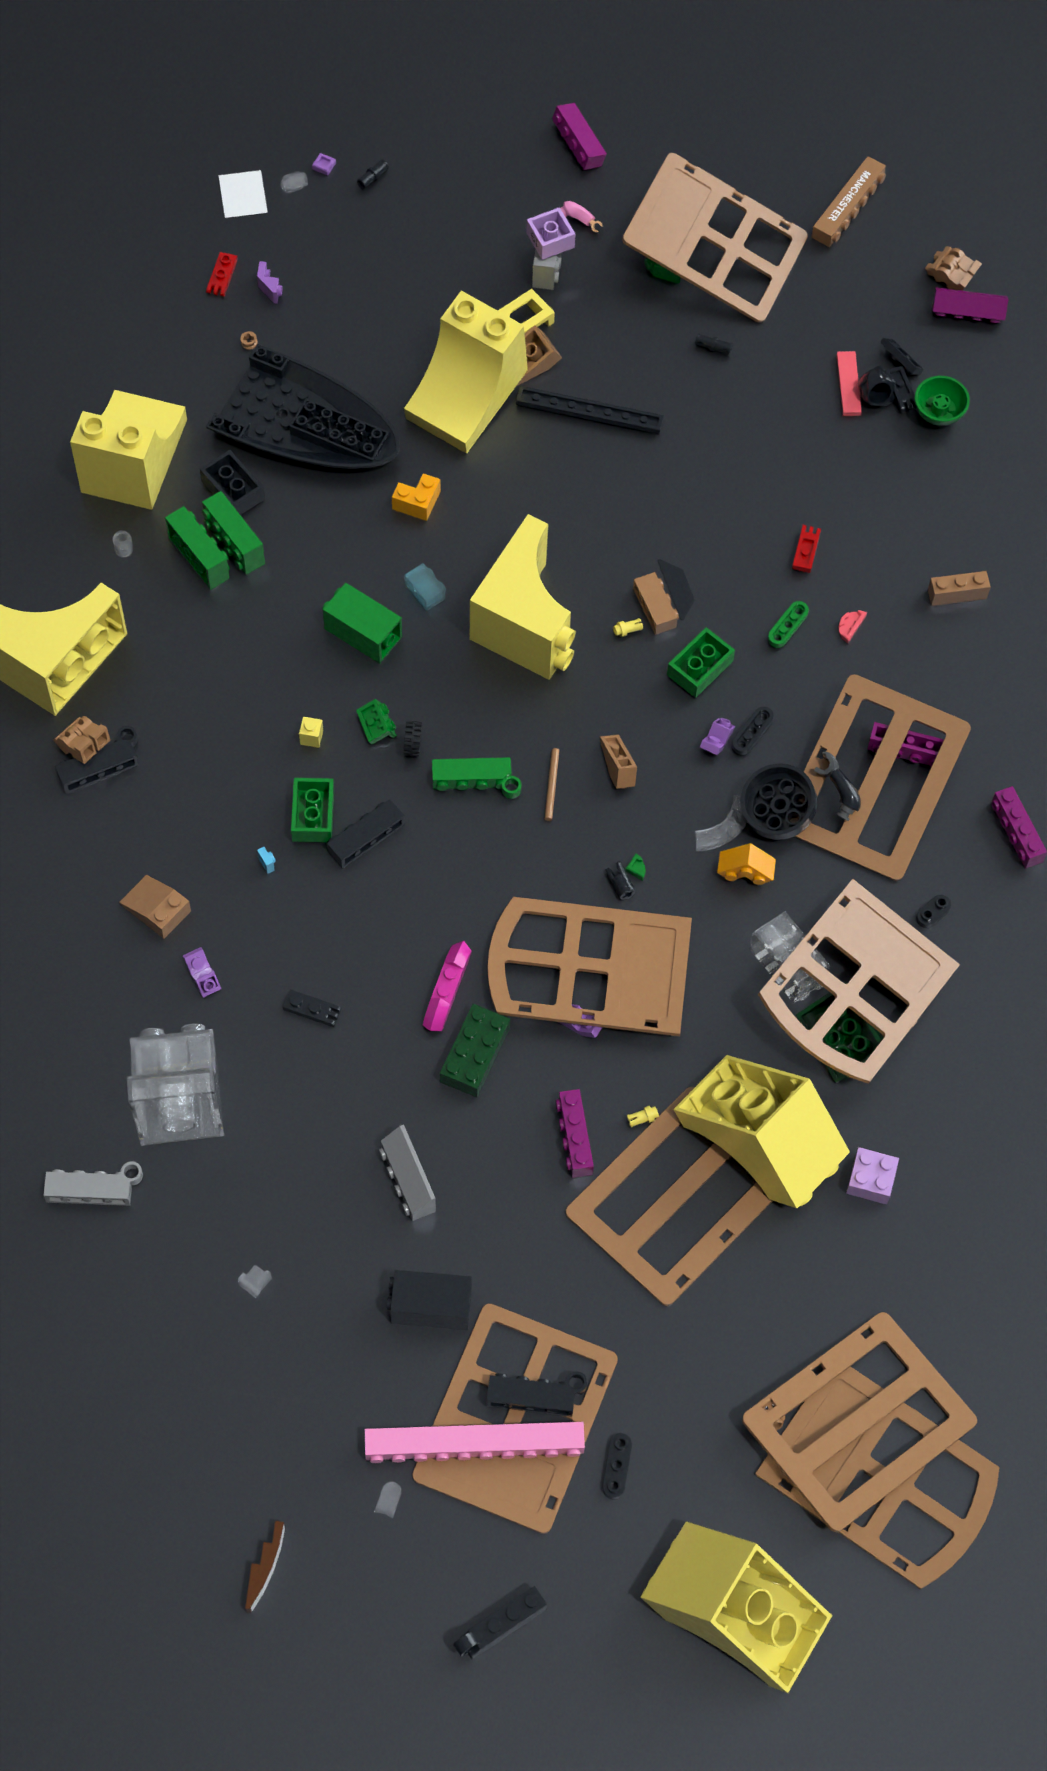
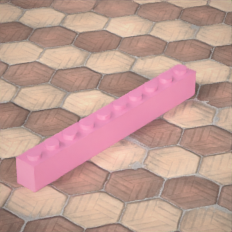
M583 1422L365 1429V1457L371 1463H382L383 1460L392 1459V1462H404L405 1459L423 1462L427 1461V1458L447 1461L452 1457H458V1460H470L471 1457H480V1459L488 1460L492 1459L493 1456L512 1459L515 1455H523L524 1458H535L536 1455L544 1454L545 1457L550 1458L557 1457L558 1454L576 1457L580 1456V1453H584L585 1449Z

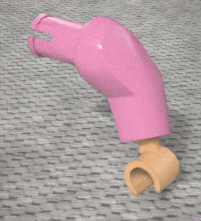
M566 201L563 207L560 208L565 217L569 216L578 219L586 226H591L594 232H599L594 227L596 223L603 227L600 221H594L595 217L588 210L575 202Z

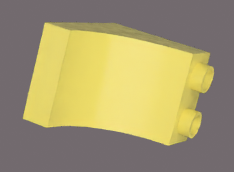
M460 291L440 318L439 338L432 360L417 390L404 407L405 418L467 454L528 370L524 325L467 293Z
M114 390L109 404L102 415L82 411L70 441L81 493L152 510L187 421L185 407Z
M528 514L470 599V640L550 680L557 668L565 671L571 663L574 650L569 647L574 640L576 631L570 628L571 612L553 599L540 579V574L546 566L548 524Z
M100 583L95 590L82 600L54 611L23 612L0 604V680L56 716L127 635L120 595Z
M726 1055L673 1109L684 1128L705 1136L736 1159L756 1180L770 1200L794 1208L809 1202L812 1198V1192L825 1178L836 1173L839 1163L850 1152L809 1078Z
M685 1522L678 1536L671 1543L670 1549L641 1595V1598L666 1621L680 1626L710 1642L742 1663L770 1687L786 1693L790 1691L832 1617L823 1606L757 1543L689 1522Z

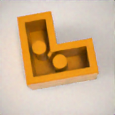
M422 474L416 488L398 483L392 495V510L427 521L441 492L440 479Z
M749 843L720 851L717 873L728 881L747 877L754 884L763 885L766 882L773 881L776 859Z

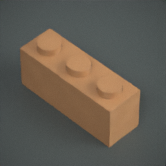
M987 571L931 578L928 594L931 605L935 606L987 599L991 586Z
M654 572L634 579L633 590L655 635L676 628L679 615L677 610L671 606L669 594L664 592L661 578H658Z

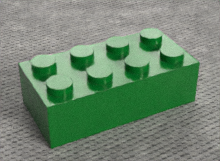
M220 491L202 501V514L205 519L203 523L205 527L214 533V538L219 544L222 543L224 551L229 557L232 556L236 567L239 570L242 569L247 575L265 564L263 543L223 492Z
M183 506L165 517L168 538L210 590L230 579L227 554L223 550H219L213 537L210 538L205 527L197 523L192 511L188 512Z

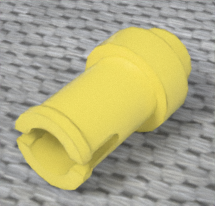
M641 619L617 622V625L613 626L615 636L624 637L628 633L643 630V624H639Z
M650 1106L644 1107V1110L627 1115L631 1128L647 1121L649 1123L654 1122L655 1118L659 1117L656 1107L651 1108Z

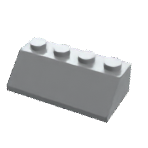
M401 1125L381 1140L379 1153L383 1161L387 1160L389 1167H386L390 1179L394 1178L397 1185L394 1188L397 1196H402L404 1200L402 1207L406 1216L410 1215L412 1221L436 1212V1201L405 1126Z

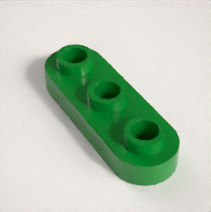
M802 601L793 602L770 630L768 642L772 647H783L804 622L809 612L806 603Z

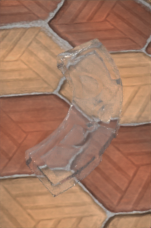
M733 795L732 808L727 818L721 824L695 832L696 851H707L723 846L733 840L743 830L747 821L741 809V795Z

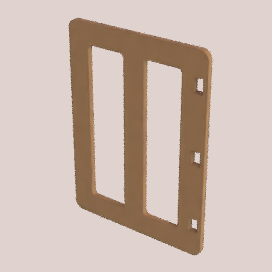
M854 674L848 677L804 773L810 778L818 796L826 777L814 770L816 767L826 770L830 765L829 760L817 757L820 748L822 747V749L827 750L826 752L831 753L836 758L863 700L893 711L894 716L858 791L861 798V807L858 812L854 811L852 815H849L848 818L850 820L844 821L840 832L837 834L810 823L804 831L794 837L894 881H898L903 878L967 740L971 726L967 721ZM845 695L852 697L848 706L841 705ZM919 722L944 733L946 737L892 854L886 856L860 845L858 839L912 723ZM799 799L797 802L803 804L805 799ZM793 817L790 822H797L799 817Z
M694 1087L687 1088L566 1209V1216L664 1306L672 1305L773 1201L763 1194V1189L756 1182L666 1275H661L637 1251L731 1157L729 1153L714 1143L622 1236L617 1235L594 1214V1210L682 1124L673 1109ZM728 1231L732 1235L723 1242L720 1237ZM682 1276L686 1277L688 1280L679 1287L676 1282Z
M881 1312L746 1411L742 1417V1422L828 1528L833 1532H840L973 1429L977 1424V1417L891 1316ZM869 1328L873 1334L865 1339L861 1333ZM886 1343L906 1366L908 1371L802 1452L795 1453L775 1430L773 1424L878 1345ZM821 1364L824 1370L816 1376L812 1370ZM925 1389L947 1414L948 1419L839 1503L835 1502L814 1477L813 1471L919 1390ZM771 1401L775 1407L766 1412L762 1407Z

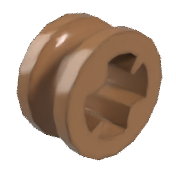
M248 331L241 335L240 339L243 348L251 350L258 344L255 333Z

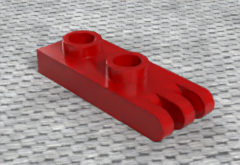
M219 253L206 293L211 294L214 288V295H218L219 290H221L220 296L225 297L238 261L237 255Z
M803 525L792 569L811 573L821 528H817L816 534H814V527L810 526L809 532H805L807 525Z

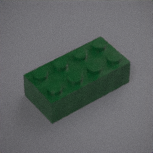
M472 1004L440 1071V1083L478 1098L508 1034L510 1018Z

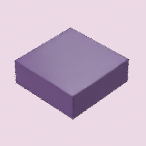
M320 153L312 165V170L328 176L336 164V159Z

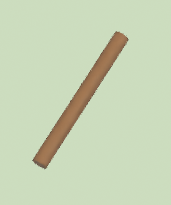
M553 748L551 752L544 818L546 821H552L559 760V749Z

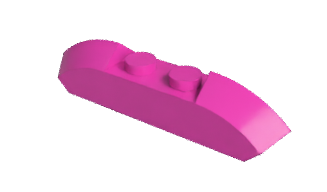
M465 941L453 944L445 959L423 1021V1026L430 1031H442L444 1029L471 955V949Z

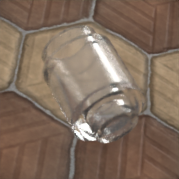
M297 171L282 176L280 185L283 191L292 193L304 189L308 185V180L304 172Z
M124 530L116 532L113 536L115 553L120 557L131 555L133 552L131 535Z

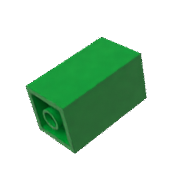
M347 583L339 587L335 591L334 597L327 601L322 608L325 630L379 664L402 638V617Z

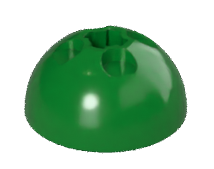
M933 376L925 379L917 387L915 393V405L918 413L925 421L936 426H947L959 421L967 412L970 404L969 393L965 386L958 380L948 376Z

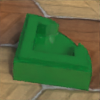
M636 853L626 867V872L643 881L646 872L643 859Z

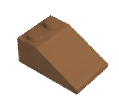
M536 325L525 333L528 370L516 386L549 370L562 359L545 333Z
M145 875L119 902L120 905L163 939L191 912L190 903L185 897L173 888L148 875Z

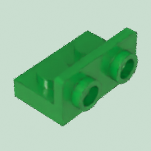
M374 699L356 710L369 743L374 744L388 735L392 738L396 737L394 731L396 726L388 716L389 709L385 703Z

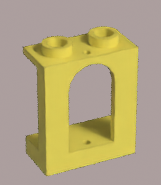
M530 289L498 310L510 317L512 312L527 304L536 315L521 323L524 325L525 333L534 325L538 327L545 323L549 327L554 323L555 312L533 289Z

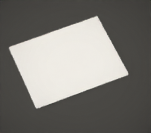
M261 170L219 175L225 218L267 213Z

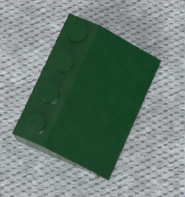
M829 992L796 1014L800 1023L807 1030H811L833 1003L835 996ZM847 1008L823 1037L822 1041L845 1056L865 1063L882 1041L883 1035L853 1010ZM826 1065L836 1083L848 1078V1076Z

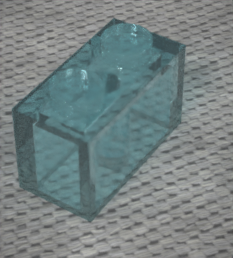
M423 563L404 574L405 585L426 611L445 600L446 588L441 581L438 582L434 572Z

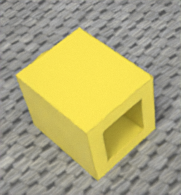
M303 717L299 732L300 745L319 748L323 735V721Z

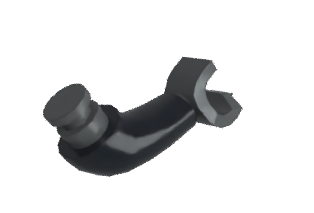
M822 752L823 758L829 760L830 765L826 770L816 767L814 771L825 777L830 776L831 781L840 794L841 799L839 802L842 803L840 806L841 811L840 813L837 812L836 815L849 821V815H852L854 811L858 812L861 807L859 792L839 769V763L831 753Z

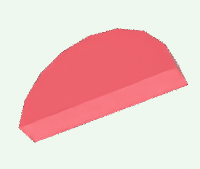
M861 610L851 613L847 612L841 617L838 629L841 638L846 643H849L865 619L867 612Z

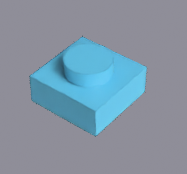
M265 847L258 849V859L267 874L275 871L274 863L276 860L271 851L267 852Z

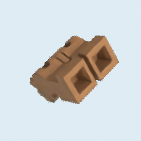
M946 246L943 252L937 251L935 253V263H928L925 269L929 276H934L936 282H945L947 288L963 291L982 263L977 260L974 262L958 248L951 249V247Z
M83 716L81 718L78 717L53 740L65 754L71 753L74 758L85 764L96 754V750L99 751L110 741V736L106 726L102 724L97 725L89 718Z

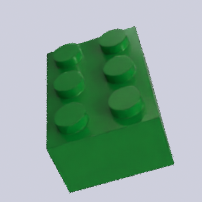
M706 627L668 663L667 676L696 698L733 662L735 649Z
M294 778L291 824L292 842H328L333 832L334 779Z

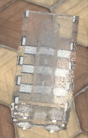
M783 912L753 932L749 949L768 973L773 976L804 939L805 935L789 915ZM815 948L811 953V957L829 971L830 965ZM799 969L782 990L795 1003L798 1000H805L814 989L819 990L823 986L806 972ZM779 976L776 982L781 986L784 980Z

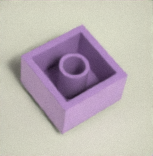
M560 207L527 219L526 234L542 260L575 248V232Z
M858 1147L846 1194L887 1205L899 1158Z

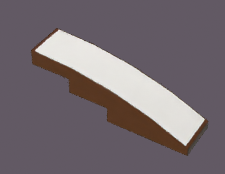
M275 1521L273 1542H263L261 1564H251L245 1607L247 1613H252L272 1577L281 1551L285 1531L284 1522Z

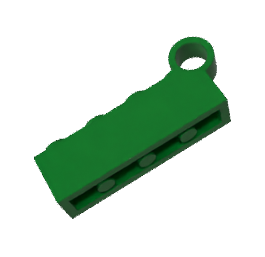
M511 757L432 759L433 789L445 791L448 789L466 790L468 788H477L484 790L487 788L502 789L503 795L509 799H514L521 793L520 779L511 776ZM508 784H514L518 788L516 790L510 791L506 789V786Z

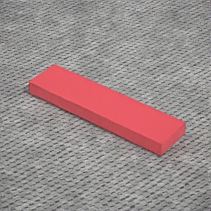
M855 351L837 352L843 416H861L862 410Z

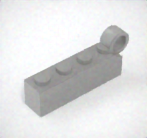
M133 1161L125 1163L121 1168V1172H116L115 1174H107L103 1171L86 1173L81 1170L69 1173L56 1169L52 1170V1172H46L43 1196L46 1203L130 1206L132 1185H137L141 1182L143 1172L141 1166ZM129 1169L139 1171L138 1175L134 1178H127L125 1176Z

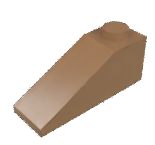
M620 736L600 737L609 775L616 789L634 787L637 766Z

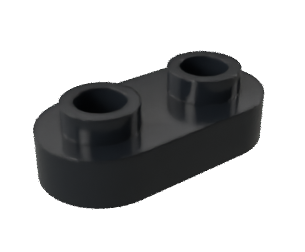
M945 895L933 897L918 911L916 916L917 923L923 928L934 926L949 912L951 908L950 899ZM938 902H943L944 905L941 906L938 904ZM924 914H929L930 918L925 917Z

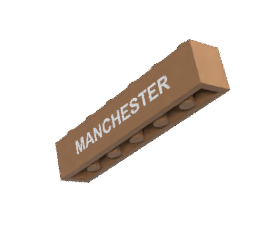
M867 156L813 226L811 238L828 247L833 242H837L841 232L848 228L850 220L852 218L855 219L858 215L860 207L865 206L869 195H873L877 185L884 181L886 165Z

